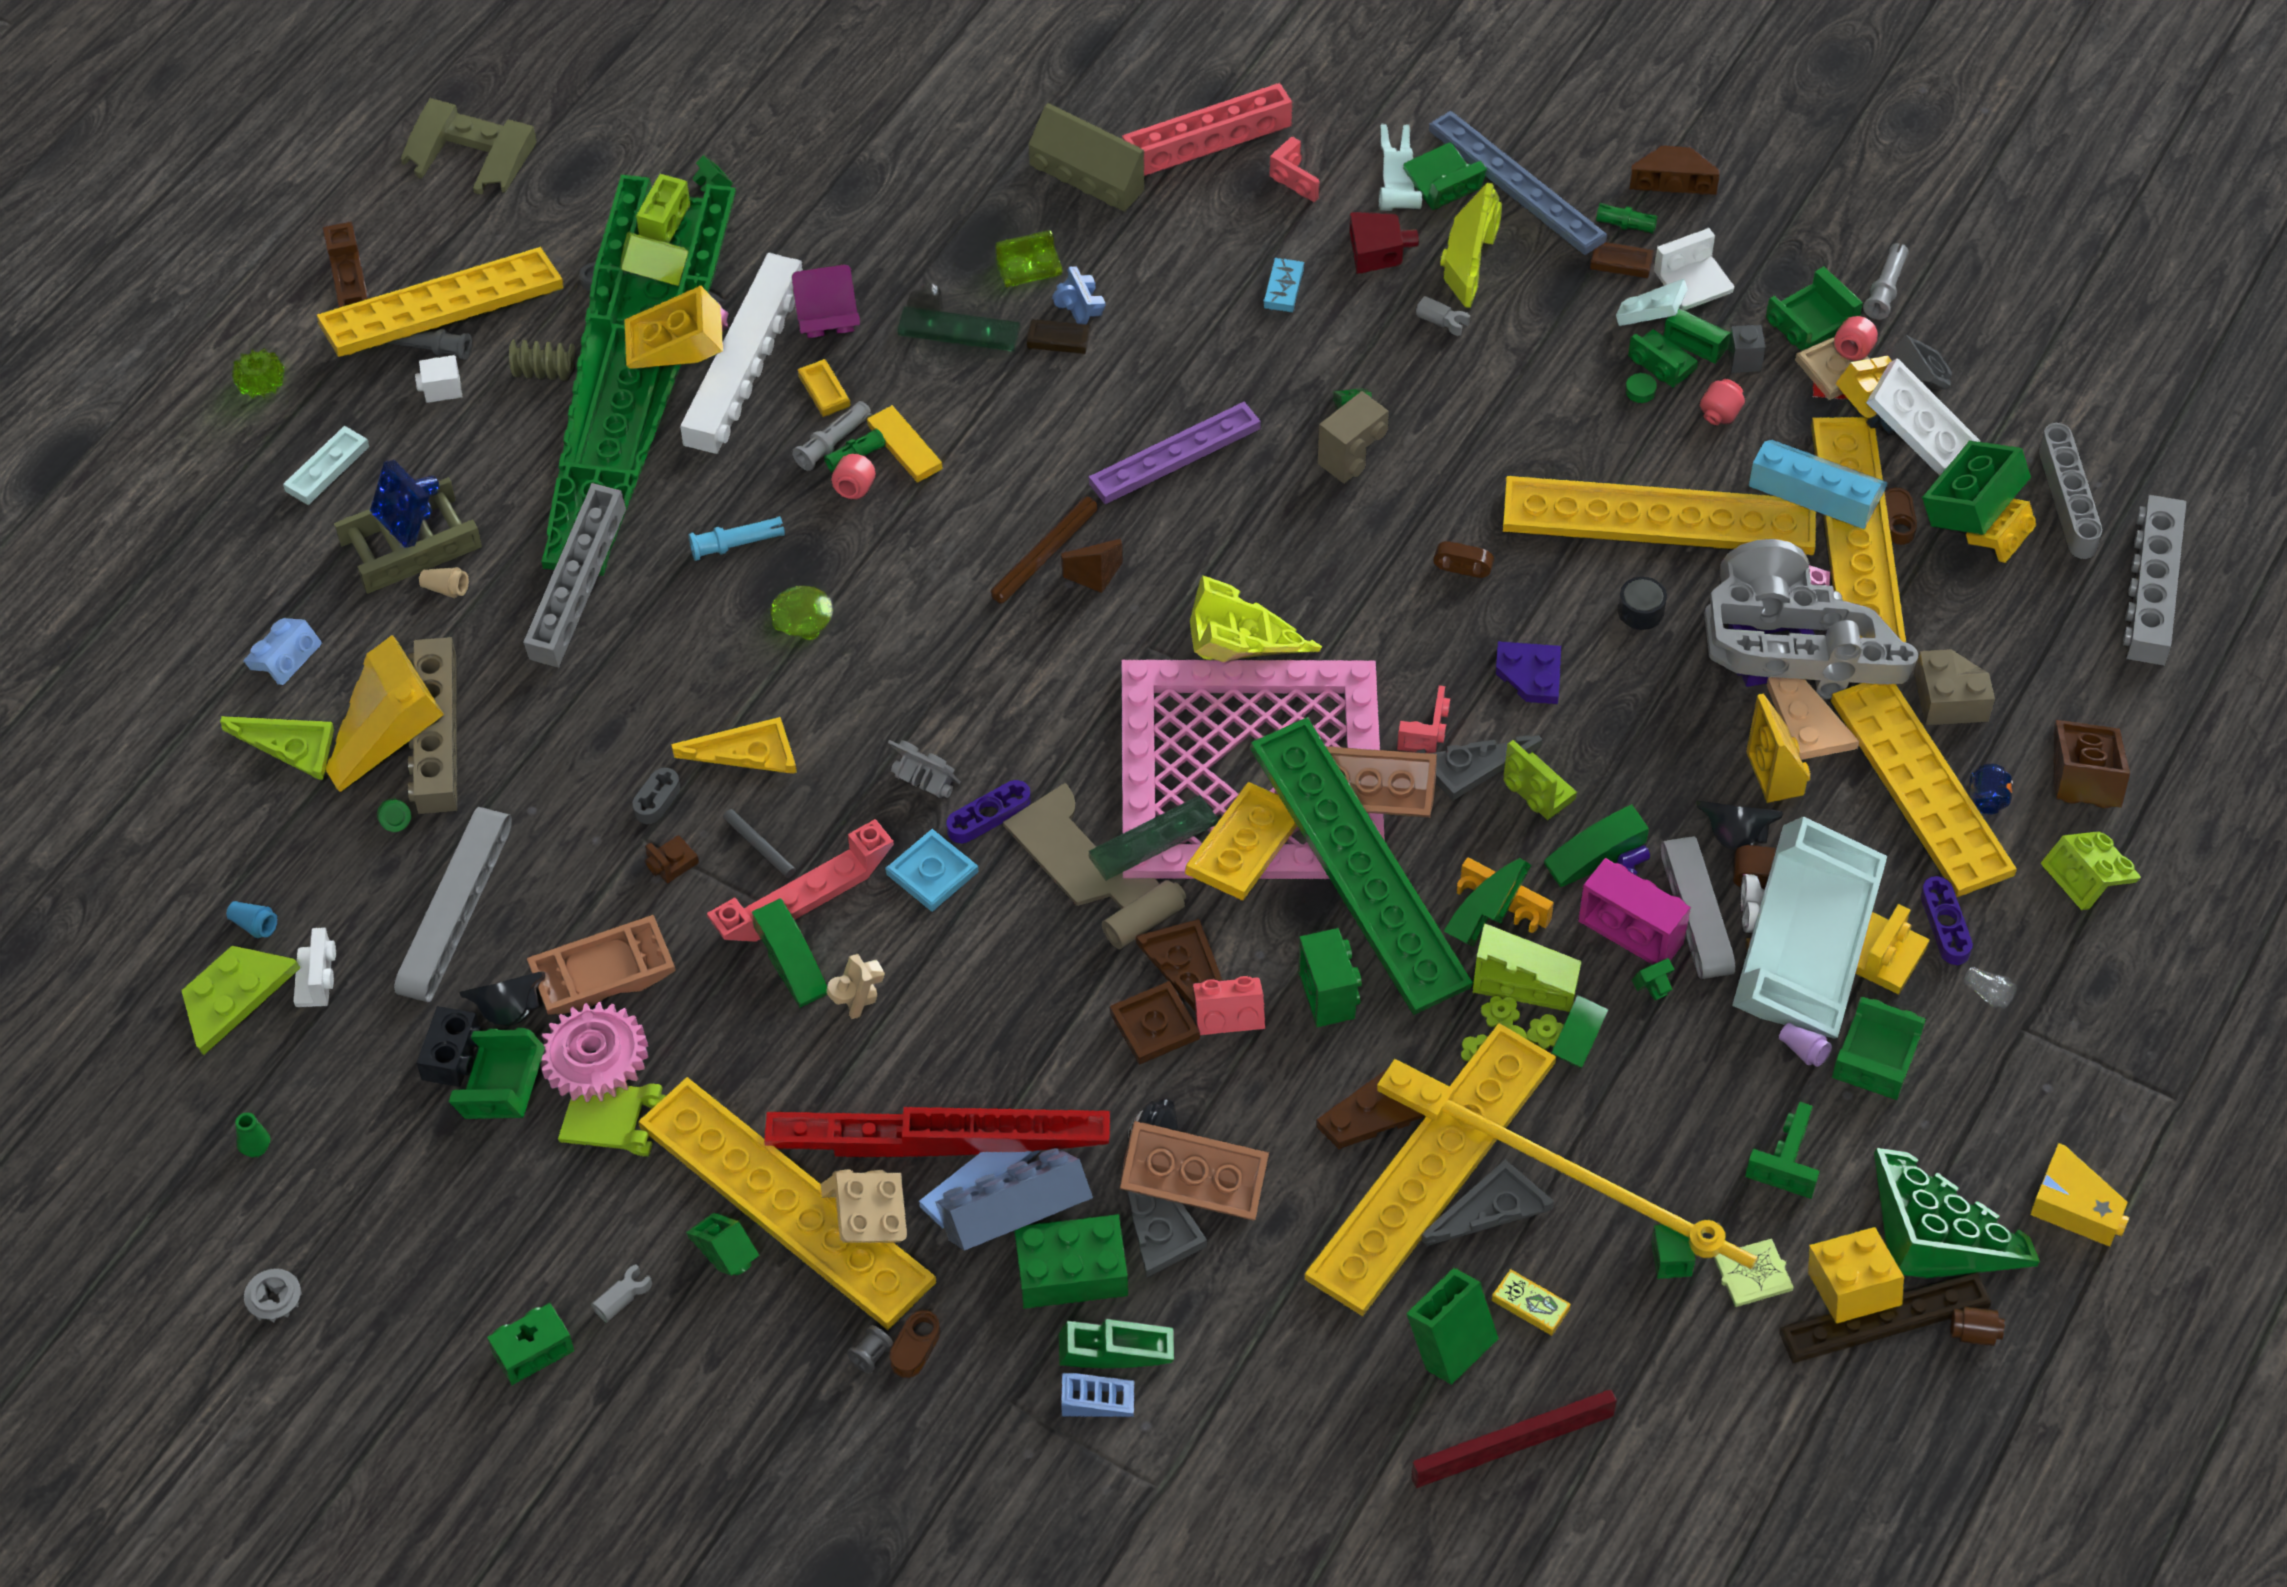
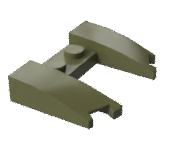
M430 98L410 134L401 156V162L405 165L411 159L418 165L414 169L415 175L422 179L446 141L486 151L489 154L473 187L474 193L484 194V187L489 183H501L502 192H506L537 143L534 126L507 119L504 126L459 114L457 113L456 105Z

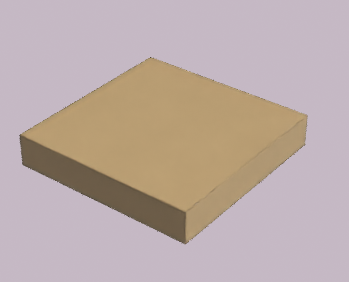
M1834 337L1796 353L1795 359L1828 400L1844 394L1835 383L1849 364L1856 362L1845 359L1836 351ZM1866 356V357H1865L1864 359H1862V360H1867V359L1870 360V358H1869L1868 356Z

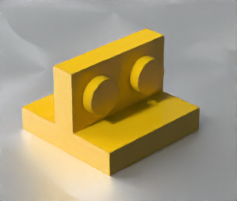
M1898 904L1889 920L1872 912L1855 973L1898 995L1928 948L1930 939L1910 930L1912 925L1907 923L1910 909Z

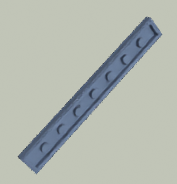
M1452 111L1429 124V131L1443 143H1452L1462 158L1468 163L1474 164L1481 160L1487 168L1485 176L1582 254H1588L1607 241V234Z

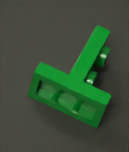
M1799 1102L1796 1113H1788L1783 1132L1788 1133L1785 1142L1778 1141L1774 1155L1756 1149L1752 1150L1745 1177L1812 1199L1820 1171L1795 1163L1809 1123L1812 1105Z

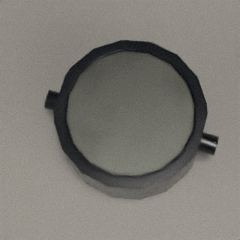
M1643 576L1634 577L1626 581L1621 587L1618 604V614L1621 621L1629 627L1639 630L1652 629L1659 625L1664 617L1667 600L1665 587L1655 579Z

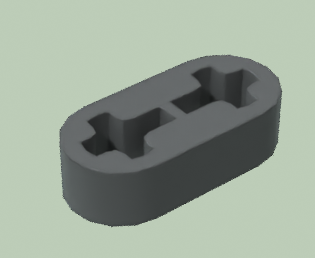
M660 768L653 772L634 797L632 802L634 816L640 823L652 824L657 822L679 794V776L673 769ZM659 783L665 784V785H663V787L661 788V790H660ZM653 802V807H654V808H653V809H652V808H648V807L651 805V803Z

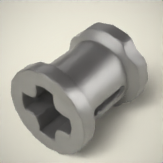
M873 1325L869 1326L866 1330L867 1335L857 1347H851L847 1351L851 1362L865 1373H872L877 1360L885 1351H891L893 1346L891 1338L884 1331Z

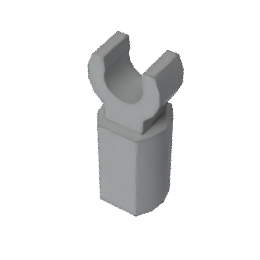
M1426 296L1418 303L1416 309V316L1442 328L1444 326L1448 327L1449 331L1457 336L1462 334V325L1458 323L1468 326L1470 322V315L1464 311L1454 312L1451 307Z
M637 1265L627 1269L624 1280L617 1281L591 1304L595 1313L605 1323L609 1322L634 1300L633 1296L650 1290L652 1281L649 1276L640 1282L633 1281L640 1274Z

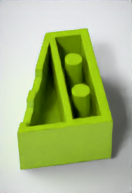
M1484 923L1476 958L1473 993L1499 996L1501 998L1511 997L1518 1002L1570 1012L1576 995L1582 961Z

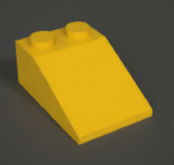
M699 286L625 319L626 366L633 369L698 363L723 352L720 305L702 286Z
M1759 694L1756 699L1746 753L1766 802L1770 803L1802 796L1805 793L1807 782L1810 781L1809 767L1806 762L1802 763L1799 744L1796 737H1791L1787 725L1764 694Z

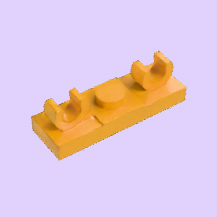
M1467 857L1462 864L1461 879L1457 883V894L1460 895L1466 888L1475 890L1482 882L1493 875L1495 871ZM1521 885L1508 911L1515 914V925H1518L1523 918L1530 920L1529 932L1533 933L1538 929L1539 925L1544 928L1548 926L1552 919L1554 902Z

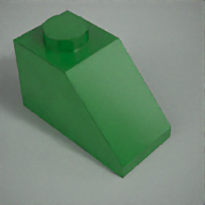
M714 1212L686 1232L689 1239L717 1270L730 1276L744 1273L751 1267V1262L760 1256L739 1221Z

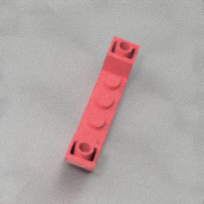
M874 819L848 834L849 850L745 908L741 906L736 898H733L708 912L707 917L724 940L757 942L760 940V937L753 926L752 911L782 898L793 919L796 920L868 879L894 845L893 840L879 822Z

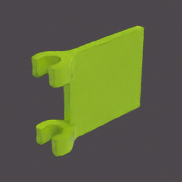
M652 1083L643 1087L628 1086L627 1090L617 1087L616 1097L606 1092L604 1093L603 1101H599L597 1095H592L589 1102L585 1101L584 1095H580L575 1101L571 1098L558 1137L559 1142L625 1149L639 1156H649L652 1142L647 1141L648 1132L635 1130L642 1104L653 1108L666 1096L661 1094L662 1085Z

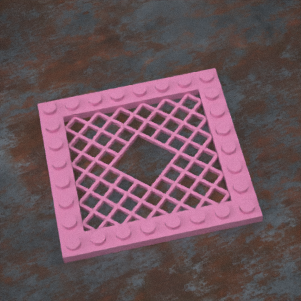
M1122 660L1123 878L1195 879L1185 874L1186 864L1202 844L1194 835L1203 827L1211 832L1214 826L1209 822L1219 814L1223 816L1227 811L1226 808L1239 795L1212 773L1209 768L1249 735L1256 740L1264 737L1256 729L1265 722L1275 730H1280L1304 719V716L1314 709L1324 717L1313 727L1325 743V746L1340 747L1336 743L1346 735L1347 748L1380 750L1376 661L1232 660L1220 662L1218 660ZM1154 693H1161L1154 699ZM1178 693L1193 694L1185 700ZM1210 693L1225 694L1217 700ZM1241 693L1257 694L1249 700ZM1273 693L1289 694L1281 700ZM1306 694H1320V695L1317 696L1314 700H1312V699H1311L1309 696H1307ZM1338 694H1344V699ZM1168 696H1171L1180 704L1171 712L1160 705ZM1200 696L1212 704L1203 712H1200L1192 705ZM1232 696L1244 704L1235 712H1232L1224 705ZM1264 696L1276 704L1266 713L1255 705ZM1296 696L1307 704L1298 713L1287 705ZM1328 696L1339 704L1330 713L1319 705ZM1154 709L1157 712H1159L1162 716H1164V718L1161 719L1155 725ZM1184 709H1187L1196 717L1187 725L1176 718ZM1216 709H1219L1228 717L1220 725L1215 724L1208 718ZM1248 709L1260 717L1252 725L1247 724L1240 718ZM1280 709L1292 717L1283 726L1272 718ZM1344 709L1346 725L1335 718ZM1169 722L1180 729L1172 738H1169L1160 731ZM1201 722L1212 729L1203 739L1192 731ZM1233 722L1244 729L1235 739L1224 731ZM1329 722L1340 730L1331 739L1320 731ZM1154 735L1164 742L1156 751L1154 748ZM1185 735L1196 742L1187 752L1176 744ZM1217 735L1229 743L1219 752L1208 744ZM1169 748L1181 756L1171 765L1160 757ZM1201 748L1213 756L1203 765L1193 757ZM1185 761H1188L1197 769L1188 778L1176 770ZM1155 762L1165 769L1156 777ZM1170 774L1181 782L1172 791L1160 783ZM1202 774L1214 782L1204 791L1193 783ZM1186 787L1197 795L1188 805L1177 797ZM1219 787L1230 795L1221 804H1218L1209 796ZM1274 787L1271 790H1269L1270 792H1273L1275 794L1277 793ZM1155 788L1165 795L1156 804ZM1203 800L1214 809L1205 818L1193 810ZM1170 801L1182 809L1172 818L1161 810ZM1368 813L1385 841L1383 814ZM1155 814L1166 822L1156 831ZM1186 814L1198 822L1189 831L1177 823ZM1297 826L1287 840L1289 844L1283 845L1259 879H1329L1309 844L1307 842L1300 844L1292 837L1299 830ZM1171 827L1182 835L1174 844H1170L1161 836Z

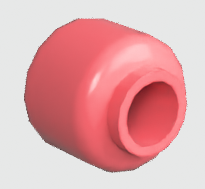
M1854 316L1848 318L1842 323L1834 337L1836 351L1847 360L1858 361L1864 359L1869 355L1877 342V329L1865 317Z
M1729 379L1712 382L1700 401V408L1704 413V419L1713 425L1732 423L1745 403V398L1742 394L1743 389Z
M848 454L838 462L831 478L832 486L837 493L845 498H862L874 482L876 475L875 467L870 460L862 455Z

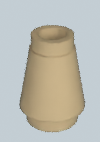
M459 567L424 569L420 573L419 584L422 588L456 598L466 593L469 579L467 573L461 571Z

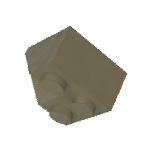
M1361 391L1319 424L1318 464L1342 483H1346L1353 476L1360 475L1366 466V447L1375 440L1382 439L1388 431L1389 411Z
M1952 649L1920 651L1914 676L1925 725L1989 722L1995 701L1989 673Z

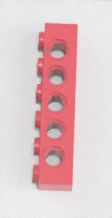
M1278 83L1122 135V139L1144 149L1145 176L1291 127L1292 101L1282 85Z

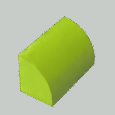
M627 232L621 257V270L679 286L688 251L680 246Z

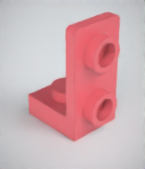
M1291 136L1270 156V177L1296 191L1300 196L1315 202L1319 198V179L1298 167L1302 158L1300 155L1301 141Z
M1439 685L1432 725L1416 721H1400L1397 750L1416 752L1425 749L1426 753H1434L1437 749V743H1444L1446 724H1441V718H1448L1450 698H1444L1445 686Z

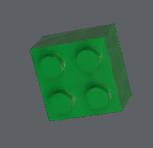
M1339 928L1300 936L1298 974L1316 1028L1355 1019L1356 1005H1360V995L1357 988L1362 986L1360 972L1357 967L1352 968L1350 959H1352L1351 947L1348 939H1342Z

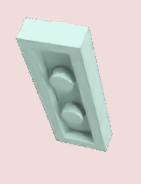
M344 426L283 484L285 492L309 505L369 448L368 440Z

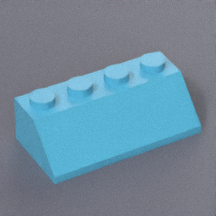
M1769 440L1764 441L1753 462L1749 487L1865 529L1888 482L1780 442Z

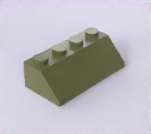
M1049 103L1044 106L1029 142L1030 165L1125 212L1144 191V149Z

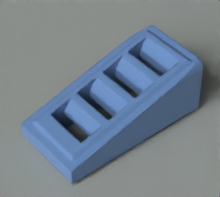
M1062 1373V1416L1134 1417V1381L1077 1373ZM1073 1391H1080V1399L1073 1398ZM1088 1391H1095L1094 1401L1087 1400ZM1102 1391H1109V1403L1102 1402ZM1116 1391H1123V1405L1116 1404Z

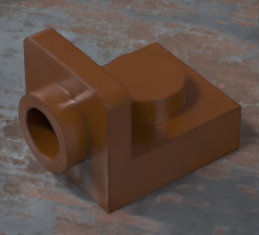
M679 835L658 849L651 842L645 845L647 859H645L646 866L654 876L659 874L667 884L699 863L698 855Z

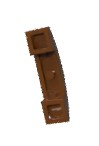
M352 221L323 227L339 308L367 300L368 294Z

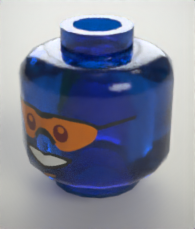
M1997 764L1981 765L1979 769L1971 774L1969 779V797L1981 813L1988 815L1997 814L1999 810L2010 805L2012 800V777L2005 771L2004 767Z

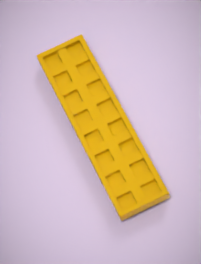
M538 247L317 314V320L337 356L341 357L400 338L410 337L413 334L429 329H436L455 321L465 320L481 313L491 312L504 306L521 303L530 298L550 294L553 291L564 288L563 279L542 248Z
M1861 683L1833 693L1831 703L1847 728L1859 740V746L1943 877L1952 884L1956 897L2015 876L2017 868L1897 685Z

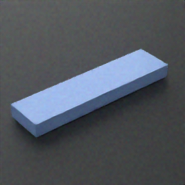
M1040 1151L980 1152L919 1201L920 1207L943 1229L944 1225L935 1203L944 1198L943 1193L957 1187H962L963 1190L976 1185L975 1180L986 1175L994 1174L997 1177L1008 1172L1007 1167L1018 1162H1027Z

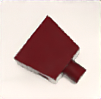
M1350 213L1349 235L1356 274L1398 266L1402 263L1403 248L1419 246L1417 229L1401 230L1399 218L1395 214Z

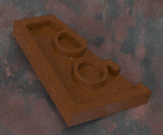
M1199 919L1136 936V944L1166 979L1171 982L1173 987L1195 1012L1193 984L1202 983L1210 979L1223 981Z
M1386 1069L1316 1119V1127L1337 1149H1341L1377 1137L1379 1132L1394 1127L1401 1129L1410 1126V1122L1426 1116L1377 1091V1084L1387 1071Z

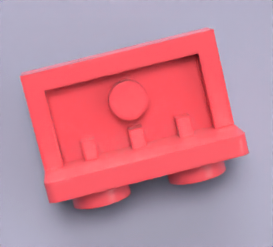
M1242 976L1235 980L1218 981L1210 979L1202 983L1193 984L1196 1024L1200 1035L1265 1029L1264 997L1260 978Z

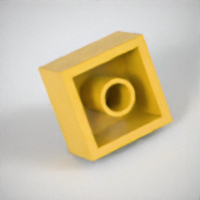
M1875 1227L1809 1245L1808 1274L1836 1323L1902 1305L1904 1276Z

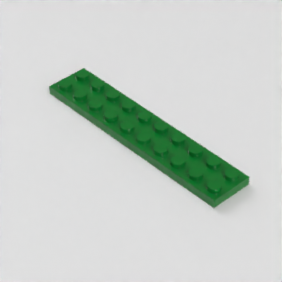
M1308 717L1251 742L1250 750L1412 1014L1416 1015L1470 989L1473 982Z

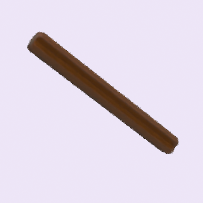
M1084 497L991 589L993 600H996L999 604L1004 603L1097 511L1096 501L1090 497Z

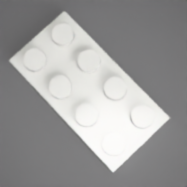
M1898 358L1888 364L1866 402L1939 475L1944 472L1969 440L1980 442Z

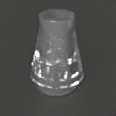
M1974 966L1967 971L1963 981L1965 985L1971 987L1994 1008L1998 1006L2003 1009L2006 1008L2013 1000L2017 990V986L2011 983V978L1980 970Z

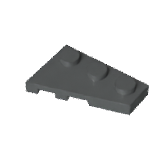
M1126 1191L1146 1278L1207 1247V1239L1183 1204Z

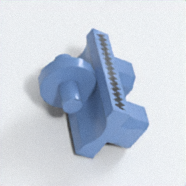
M1068 267V278L1064 283L1056 286L1057 290L1054 292L1052 299L1057 307H1066L1067 310H1071L1077 324L1087 325L1090 316L1102 315L1105 301L1102 296H1091L1095 290V281L1092 275L1081 276L1077 267Z

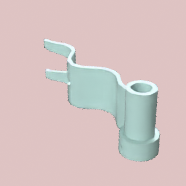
M1381 124V149L1384 152L1383 182L1385 187L1380 188L1379 210L1392 211V208L1421 209L1422 192L1414 190L1413 182L1403 169L1404 163L1413 159V150L1410 148L1409 125H1403L1400 151H1397L1396 148H1392L1390 145L1387 124Z

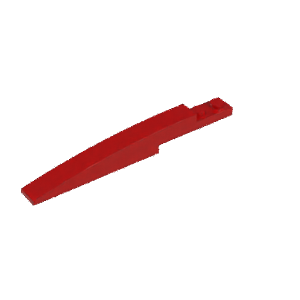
M903 1107V1114L767 1112L764 1143L765 1146H774L776 1149L834 1150L835 1157L978 1155L980 1152H1028L1055 1148H1076L1109 1144L1110 1111Z

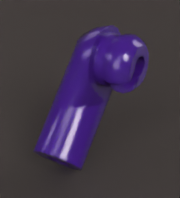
M1644 845L1620 854L1617 863L1623 865L1629 872L1636 875L1635 866L1649 860V850Z

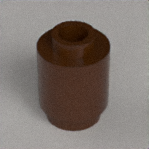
M1962 1307V1310L1953 1309L1950 1335L1952 1338H1959V1342L1995 1346L1996 1339H2003L2005 1321L2004 1318H1999L1997 1310Z

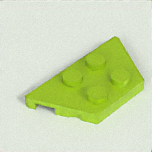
M231 946L181 990L195 1043L199 1051L205 1055L300 969L297 961L293 958Z

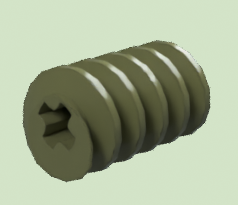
M512 339L509 348V364L514 377H520L524 374L526 378H532L535 374L538 379H544L547 374L550 380H556L558 375L562 381H567L570 378L575 363L574 344L571 343L568 351L565 352L562 343H558L556 351H553L551 342H546L544 350H541L539 341H535L532 349H529L527 340H523L521 347L517 348L515 339Z

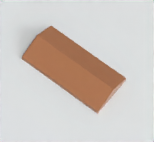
M1326 746L1367 813L1431 818L1435 795L1437 754Z
M1134 1121L1124 1158L1119 1189L1254 1221L1256 1219L1269 1153Z

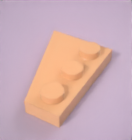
M1768 677L1767 687L1777 713L1787 725L1791 737H1796L1798 741L1801 760L1858 749L1859 740L1805 679Z

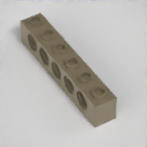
M452 637L414 640V653H409L408 659L444 715L409 741V747L413 749V756H408L409 774L413 775V782L408 783L410 802L415 801L418 814L457 811V655Z

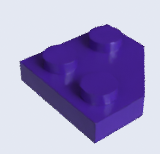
M1498 641L1496 675L1504 682L1508 681L1518 690L1517 694L1526 702L1558 704L1561 646Z

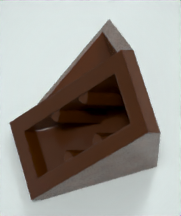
M1121 539L1061 553V572L1063 577L1100 593H1103L1123 563Z

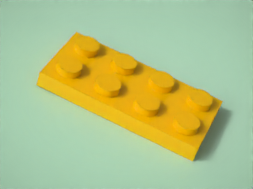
M1247 782L1186 864L1185 874L1240 900H1244L1297 827L1279 795Z

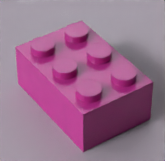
M1605 858L1583 886L1578 921L1654 965L1667 958L1671 961L1684 944L1691 907L1686 905L1679 897L1671 896L1660 890L1651 881L1643 880L1629 872L1623 865Z

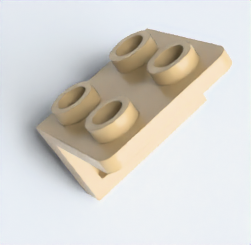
M839 1170L833 1172L830 1178L821 1183L822 1197H836L839 1235L843 1242L899 1243L906 1239L907 1229L901 1173H885L884 1170L853 1173L852 1170Z

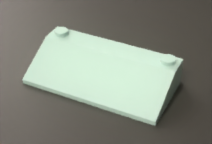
M1801 817L1783 825L1732 1006L1761 1019L1783 1025L1792 1023L1797 1027L1834 1039L1838 1038L1887 856L1806 817Z

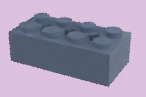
M1058 1148L1050 1149L1039 1154V1160L1029 1164L1026 1161H1022L1007 1167L1008 1172L997 1177L994 1174L983 1176L975 1180L976 1185L965 1190L962 1187H957L943 1193L944 1198L935 1203L949 1241L965 1251L1092 1199L1093 1196L1080 1160L1063 1150L1059 1151Z

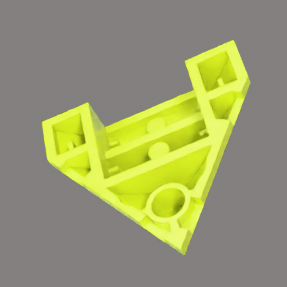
M1486 183L1454 218L1453 227L1448 238V249L1443 250L1440 266L1445 267L1444 280L1462 304L1468 308H1471L1478 288L1482 244L1493 245L1500 226L1502 203L1499 201V196L1496 190L1493 189L1494 185L1491 183Z
M1202 575L1190 617L1194 652L1206 660L1215 659L1220 662L1268 655L1320 652L1321 645L1313 640H1304L1301 635L1296 633L1297 629L1257 602L1250 604L1239 598L1240 591L1233 586Z

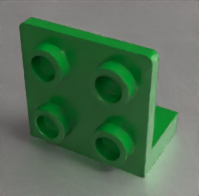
M1452 143L1440 146L1405 162L1403 165L1404 171L1418 191L1422 192L1423 198L1432 211L1481 189L1487 171L1481 160L1471 165L1466 164Z

